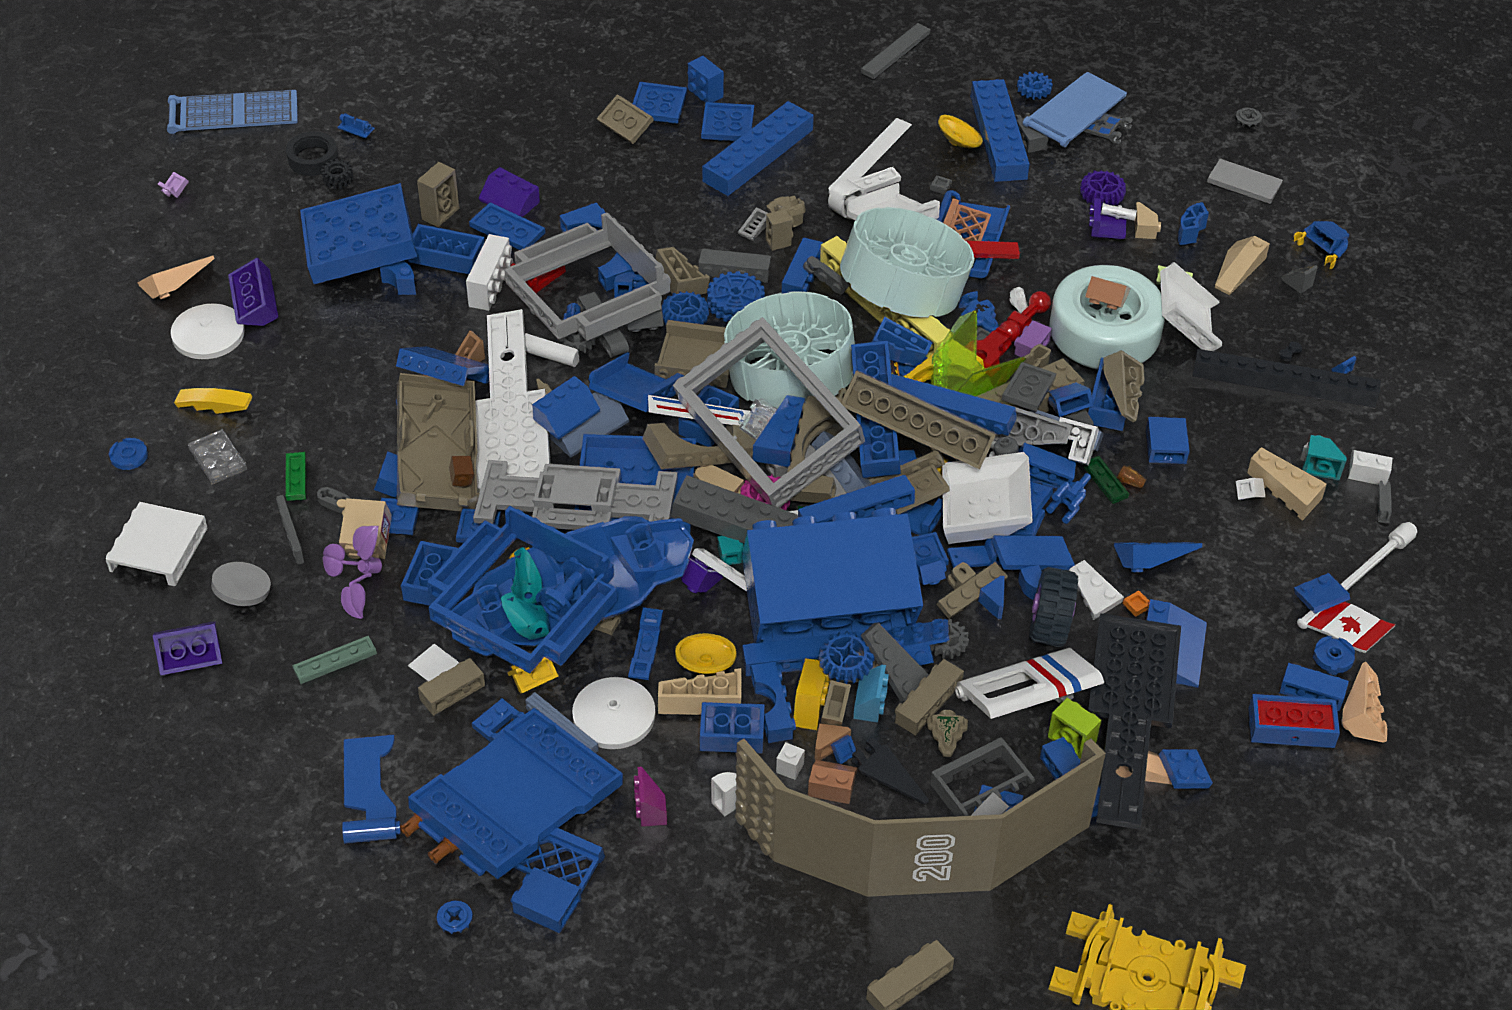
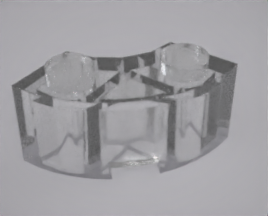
M763 398L755 399L750 406L752 410L748 415L744 414L738 422L740 424L739 429L755 440L758 439L778 409Z

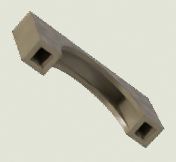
M807 396L806 403H803V417L799 419L800 430L799 434L795 436L796 447L795 450H792V464L788 466L787 473L805 459L809 444L818 434L826 429L840 425L814 396ZM836 397L841 403L843 398ZM848 410L849 413L853 416V413H854V412L851 411V410ZM821 475L791 498L790 501L819 503L834 498L837 489L833 477Z
M665 423L647 425L643 440L661 469L732 463L719 446L705 447L687 442L675 435ZM727 424L725 428L733 437H737V442L753 459V445L758 439L753 428Z

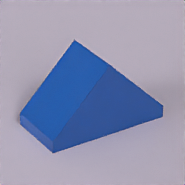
M999 576L981 588L978 602L997 619H1002L1005 576Z

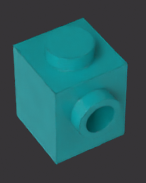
M718 536L720 559L728 565L742 563L743 543L725 536Z

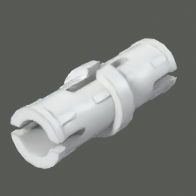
M1104 203L1101 209V214L1114 216L1116 219L1124 218L1133 221L1137 210L1122 208L1120 205L1117 207Z

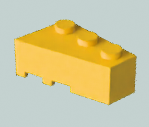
M805 658L795 698L794 720L796 727L812 730L818 729L822 706H825L826 694H828L831 681L829 674L824 675L823 668L820 667V660Z

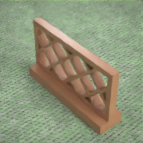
M953 198L943 223L960 235L967 232L970 237L965 238V241H982L991 214L960 205L959 200ZM959 212H965L969 216L962 218ZM977 217H981V218H984V219H986V220L983 221V222L978 223V221L976 220V218H977ZM972 220L974 225L968 227L965 222ZM961 223L964 228L957 230L954 225ZM977 228L980 233L974 235L971 230Z

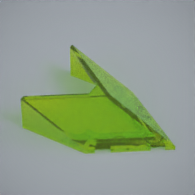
M974 310L958 318L932 356L934 370L931 377V385L978 396L1003 385L1026 358L1023 356L984 368L976 360L977 312Z

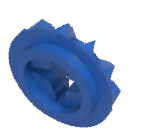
M461 901L447 902L441 906L437 913L438 925L443 931H449L451 934L457 931L461 933L463 929L469 928V924L472 921L471 908ZM457 915L459 916V920H458V921H457V920L451 921V917H450V916H454V917L457 916Z

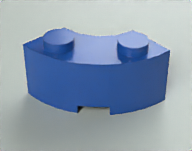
M1203 202L1188 207L1181 217L1178 231V242L1180 245L1196 243L1198 232L1206 228L1209 212Z
M405 261L380 267L382 283L393 285L398 290V295H416L414 274L411 267Z

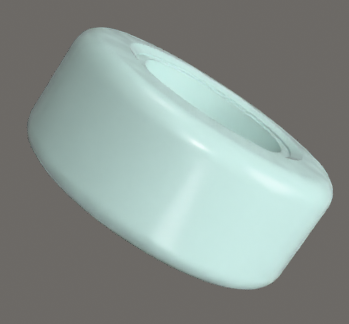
M1095 265L1079 269L1064 278L1055 291L1050 317L1052 339L1068 358L1092 369H1099L1101 357L1104 358L1120 350L1143 363L1154 354L1161 340L1165 318L1162 316L1161 292L1148 278L1128 268L1114 265ZM1092 276L1131 288L1122 308L1117 307V310L1107 308V304L1100 302L1099 305L1089 302V298L1085 296Z

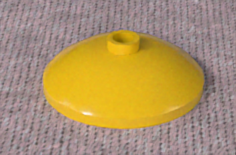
M941 115L938 119L942 133L952 145L976 148L982 144L983 140L980 134L966 122L950 115Z
M702 633L691 635L681 640L676 646L675 656L679 664L691 672L715 674L733 665L736 660V648L731 641L722 636Z

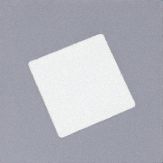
M433 644L408 666L427 681H430L442 672L455 667L459 662Z

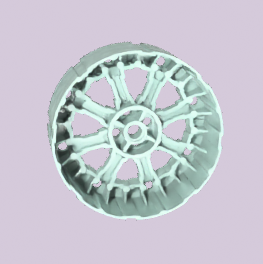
M879 207L866 210L857 216L841 259L840 269L845 281L851 284V288L882 308L884 306L892 312L907 316L929 317V315H934L938 317L948 314L956 308L973 266L974 254L970 245L959 233L932 217L902 208Z
M789 292L766 296L738 311L726 326L724 342L729 343L739 332L745 331L754 321L763 317L834 396L839 394V390L846 388L853 378L851 345L855 344L851 316L842 304L825 295L811 292ZM763 342L729 368L731 382L736 392L745 400L753 401L755 405L778 409L787 395L805 398V403L807 396H813L766 342ZM830 349L834 350V352L827 354L819 350ZM757 357H763L756 363L750 364L751 360H754Z

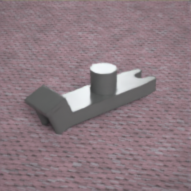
M1380 481L1378 485L1377 504L1379 506L1377 520L1378 522L1388 524L1390 523L1389 519L1392 512L1390 482H1387L1385 486L1383 481Z

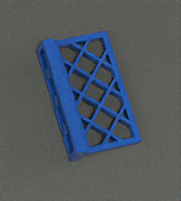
M556 827L547 837L539 842L538 850L540 855L528 859L525 858V860L513 868L530 874L532 869L529 863L542 859L544 868L540 870L548 873L549 871L561 868L563 877H560V879L565 881L579 876L581 883L578 887H580L582 894L598 863L603 861L605 855L602 847ZM548 842L553 844L555 850L542 854L540 845ZM565 851L572 853V859L561 862L559 853ZM557 855L559 863L546 867L544 858ZM585 859L592 861L589 868L580 871L577 862ZM575 863L578 872L565 876L563 867Z

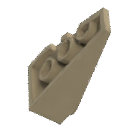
M1120 350L1103 358V371L1121 415L1135 422L1139 410L1138 398L1142 395L1140 386L1144 384V365Z

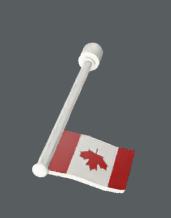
M1410 522L1400 524L1389 534V542L1341 585L1348 590L1393 549H1403L1416 537L1417 528ZM1342 602L1316 614L1310 611L1302 619L1297 620L1300 628L1306 629L1308 627L1332 636L1333 639L1337 640L1339 637L1343 638L1354 647V650L1363 653L1372 648L1396 625L1381 620L1347 602Z

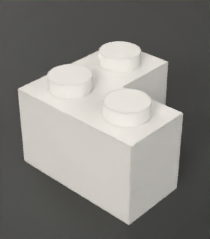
M1060 417V422L1073 426L1068 441L1073 442L1068 459L1089 466L1099 432L1098 427Z

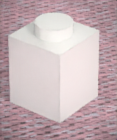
M785 742L777 757L776 773L796 780L804 765L805 750Z

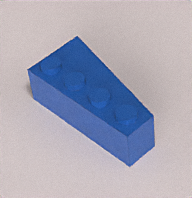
M790 395L785 397L753 445V460L755 462L785 467L791 465L792 450H795V436L799 434V419L803 417L802 407L803 403H805V398Z

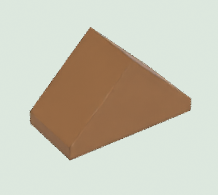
M469 331L455 355L478 362L484 360L483 340L474 332Z
M819 723L815 760H822L833 753L831 744L846 735L851 736V729L849 727Z

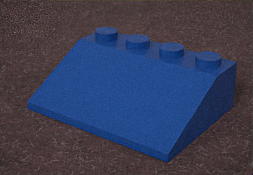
M1150 599L1146 620L1181 626L1176 683L1198 687L1207 622L1171 603Z

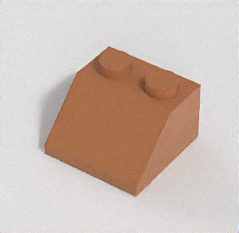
M1092 276L1085 297L1089 298L1090 303L1099 305L1100 302L1107 304V308L1117 310V307H1123L1131 288Z
M816 760L809 779L808 796L850 804L858 767Z

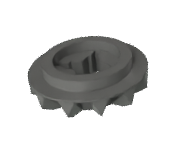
M1242 108L1237 111L1235 118L1237 123H1242V126L1256 127L1257 124L1261 123L1262 115L1253 108Z

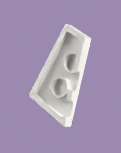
M1085 560L1069 569V571L1075 572L1078 575V591L1082 594L1086 607H1089L1093 620L1098 618L1100 613L1104 614L1123 602L1124 597Z

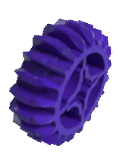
M1101 169L1099 172L1094 170L1093 173H1088L1087 176H1084L1080 185V192L1087 203H1092L1093 205L1094 198L1101 199V206L1103 203L1113 206L1122 202L1126 193V183L1123 182V178H1120L1119 175H1114V172H1103Z

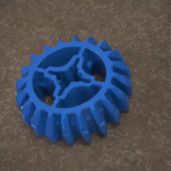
M679 291L678 294L673 293L672 296H667V299L663 301L662 316L665 325L668 320L695 324L707 322L709 306L708 302L705 301V298H701L700 294L695 295L694 292L688 293L686 291L682 293Z
M846 631L845 635L838 632L837 637L831 634L830 640L825 639L824 645H821L819 654L820 667L823 668L824 675L829 674L830 680L836 678L837 682L844 680V683L847 684L848 680H851L855 683L856 678L862 681L864 675L868 676L869 670L873 668L874 655L870 652L861 636L857 637L856 632L853 635H849L848 631Z

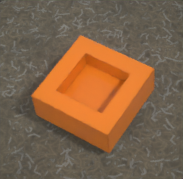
M1137 591L1123 600V605L1136 617L1148 610L1150 601L1140 591Z

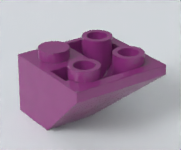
M637 767L638 775L634 776L636 818H641V827L667 825L665 794L643 767Z

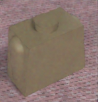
M830 681L821 724L842 726L851 687L850 684Z

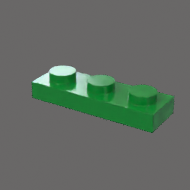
M305 452L286 453V500L306 499Z

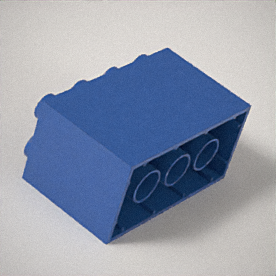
M881 508L873 511L872 517L857 519L854 512H842L834 515L831 522L817 523L816 517L803 516L792 521L793 526L777 527L775 521L765 520L753 524V530H747L742 560L754 643L837 634L838 632L843 634L846 631H862L864 633L873 623H879L885 630H891L898 626H912L916 623L923 608V601L908 513L896 515L894 508Z

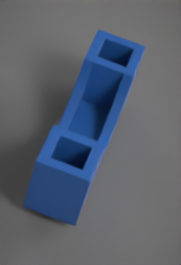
M775 662L751 665V680L755 694L768 697L775 705L772 710L764 714V729L768 743L793 739V731L796 730L794 718H790L791 705L785 699L787 697L786 687L781 685V669H777Z

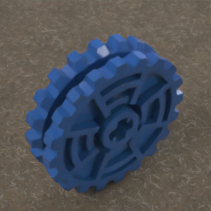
M736 271V273L727 272V275L720 274L719 278L715 277L713 282L709 283V288H707V302L709 308H711L710 312L712 314L716 313L718 319L723 318V321L726 322L731 320L738 311L744 309L748 304L765 297L764 286H761V281H756V277H750L748 273L740 274V271Z

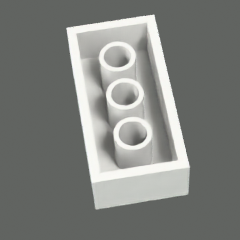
M488 235L466 280L469 307L489 311L492 304H495L496 295L501 291L502 282L505 280L504 269L510 267L513 263L511 258L512 246L509 244V238Z

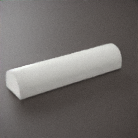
M525 333L527 353L572 367H576L578 364L579 355L577 349Z

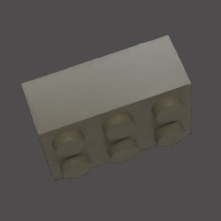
M438 162L417 180L422 220L436 227H439L459 209L455 169Z

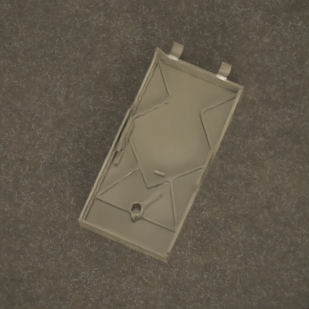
M400 373L397 383V505L462 511V508L475 509L479 493H477L476 476L478 452L474 381H465V385L461 386L430 376ZM452 456H471L474 476L470 486H452L449 471Z

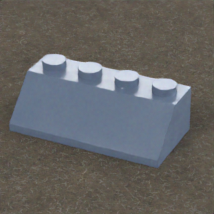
M598 392L593 393L592 395L600 407V412L559 440L550 433L549 438L569 457L576 455L582 450L583 434L609 435L629 422L618 400Z

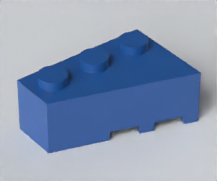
M886 317L883 318L871 341H888L890 360L912 366H917L923 362L933 343Z
M1025 442L1019 449V453L1024 452L1029 457L1030 482L1042 483L1044 486L1058 489L1063 482L1070 484L1074 480L1075 461Z

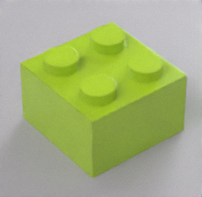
M1066 698L1052 713L1048 738L1055 741L1064 737L1068 743L1072 744L1076 755L1081 759L1084 742L1092 739L1095 743L1097 742L1101 720L1095 714L1082 708L1077 702Z

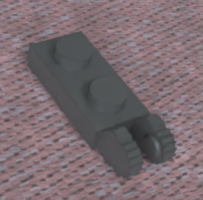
M814 256L809 257L803 265L809 274L814 273L821 282L826 283L835 293L842 295L850 286L849 282H846L844 278Z

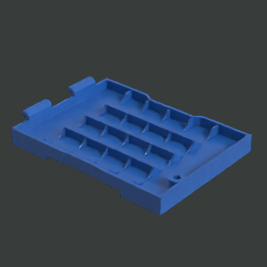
M533 708L506 727L503 734L461 765L456 766L444 776L442 774L438 775L408 797L409 809L422 818V822L418 823V827L439 843L445 837L462 850L463 855L459 856V860L476 874L481 876L485 871H488L496 879H499L536 851L539 842L547 837L556 827L559 828L576 814H585L622 786L623 773L536 708Z

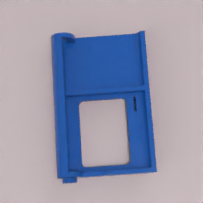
M947 191L944 194L939 208V218L936 220L944 222L952 202V196H955L959 200L960 205L991 214L982 241L999 242L1010 209L1009 205L1006 208H996L963 203L956 191ZM959 212L962 218L969 216L965 212ZM977 217V218H976V220L978 221V223L983 222V221L986 220V219L981 218V217ZM972 220L965 222L968 227L974 225ZM961 223L954 225L957 230L964 228ZM977 228L971 230L974 235L980 233ZM967 232L961 234L964 238L970 237ZM976 258L969 276L976 278L986 277L993 258Z

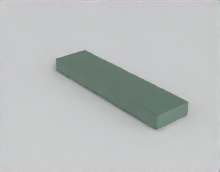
M368 635L292 666L300 684H303L377 654V651Z

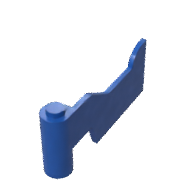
M394 735L344 739V806L346 808L366 811V820L343 822L344 844L397 839V834H401L400 821H397L396 806L381 789L380 757L386 756L391 751L395 740Z

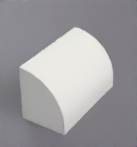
M725 772L711 778V802L724 816L736 809V773Z

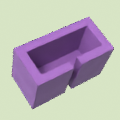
M1032 320L1029 326H1025L1022 335L1018 336L1014 342L1016 347L1015 355L1023 358L1025 355L1030 354L1031 349L1038 344L1046 347L1050 342L1052 328Z

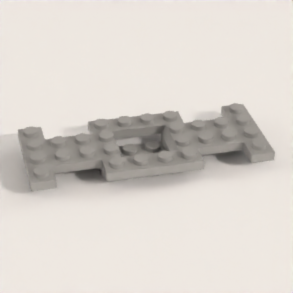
M488 460L473 519L474 523H483L486 520L494 524L497 509L506 510L509 506L521 511L533 512V518H537L540 522L557 529L576 530L600 522H609L612 517L621 518L623 516L643 517L649 520V522L670 519L678 473L658 471L656 485L619 483L621 469L545 464L543 472L540 471L539 478L506 476L508 469L507 461ZM554 504L591 506L592 511L554 508Z

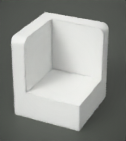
M1249 478L1236 481L1238 500L1265 497L1263 478Z

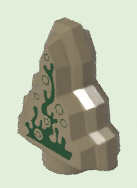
M943 710L939 714L927 718V728L932 731V737L938 741V748L943 757H951L956 750L957 741L961 740L963 732L967 731L968 720L963 716L956 715L952 710Z

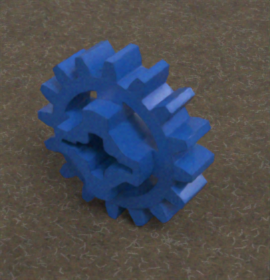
M1035 71L1034 74L1028 72V75L1024 73L1023 77L1020 76L1017 88L1021 95H1026V98L1032 97V99H1035V97H1038V99H1041V96L1046 98L1047 94L1050 95L1053 83H1051V79H1048V75L1043 76V73L1038 74Z

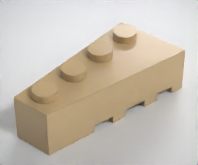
M1262 447L1251 458L1247 472L1253 478H1263L1264 488L1268 487L1272 491L1273 496L1277 499H1282L1286 503L1288 509L1296 511L1302 521L1322 500L1327 485Z
M741 668L734 669L732 673L725 674L724 671L716 672L714 676L705 677L703 674L697 675L694 679L690 680L679 678L659 682L658 714L701 715L702 702L741 704Z

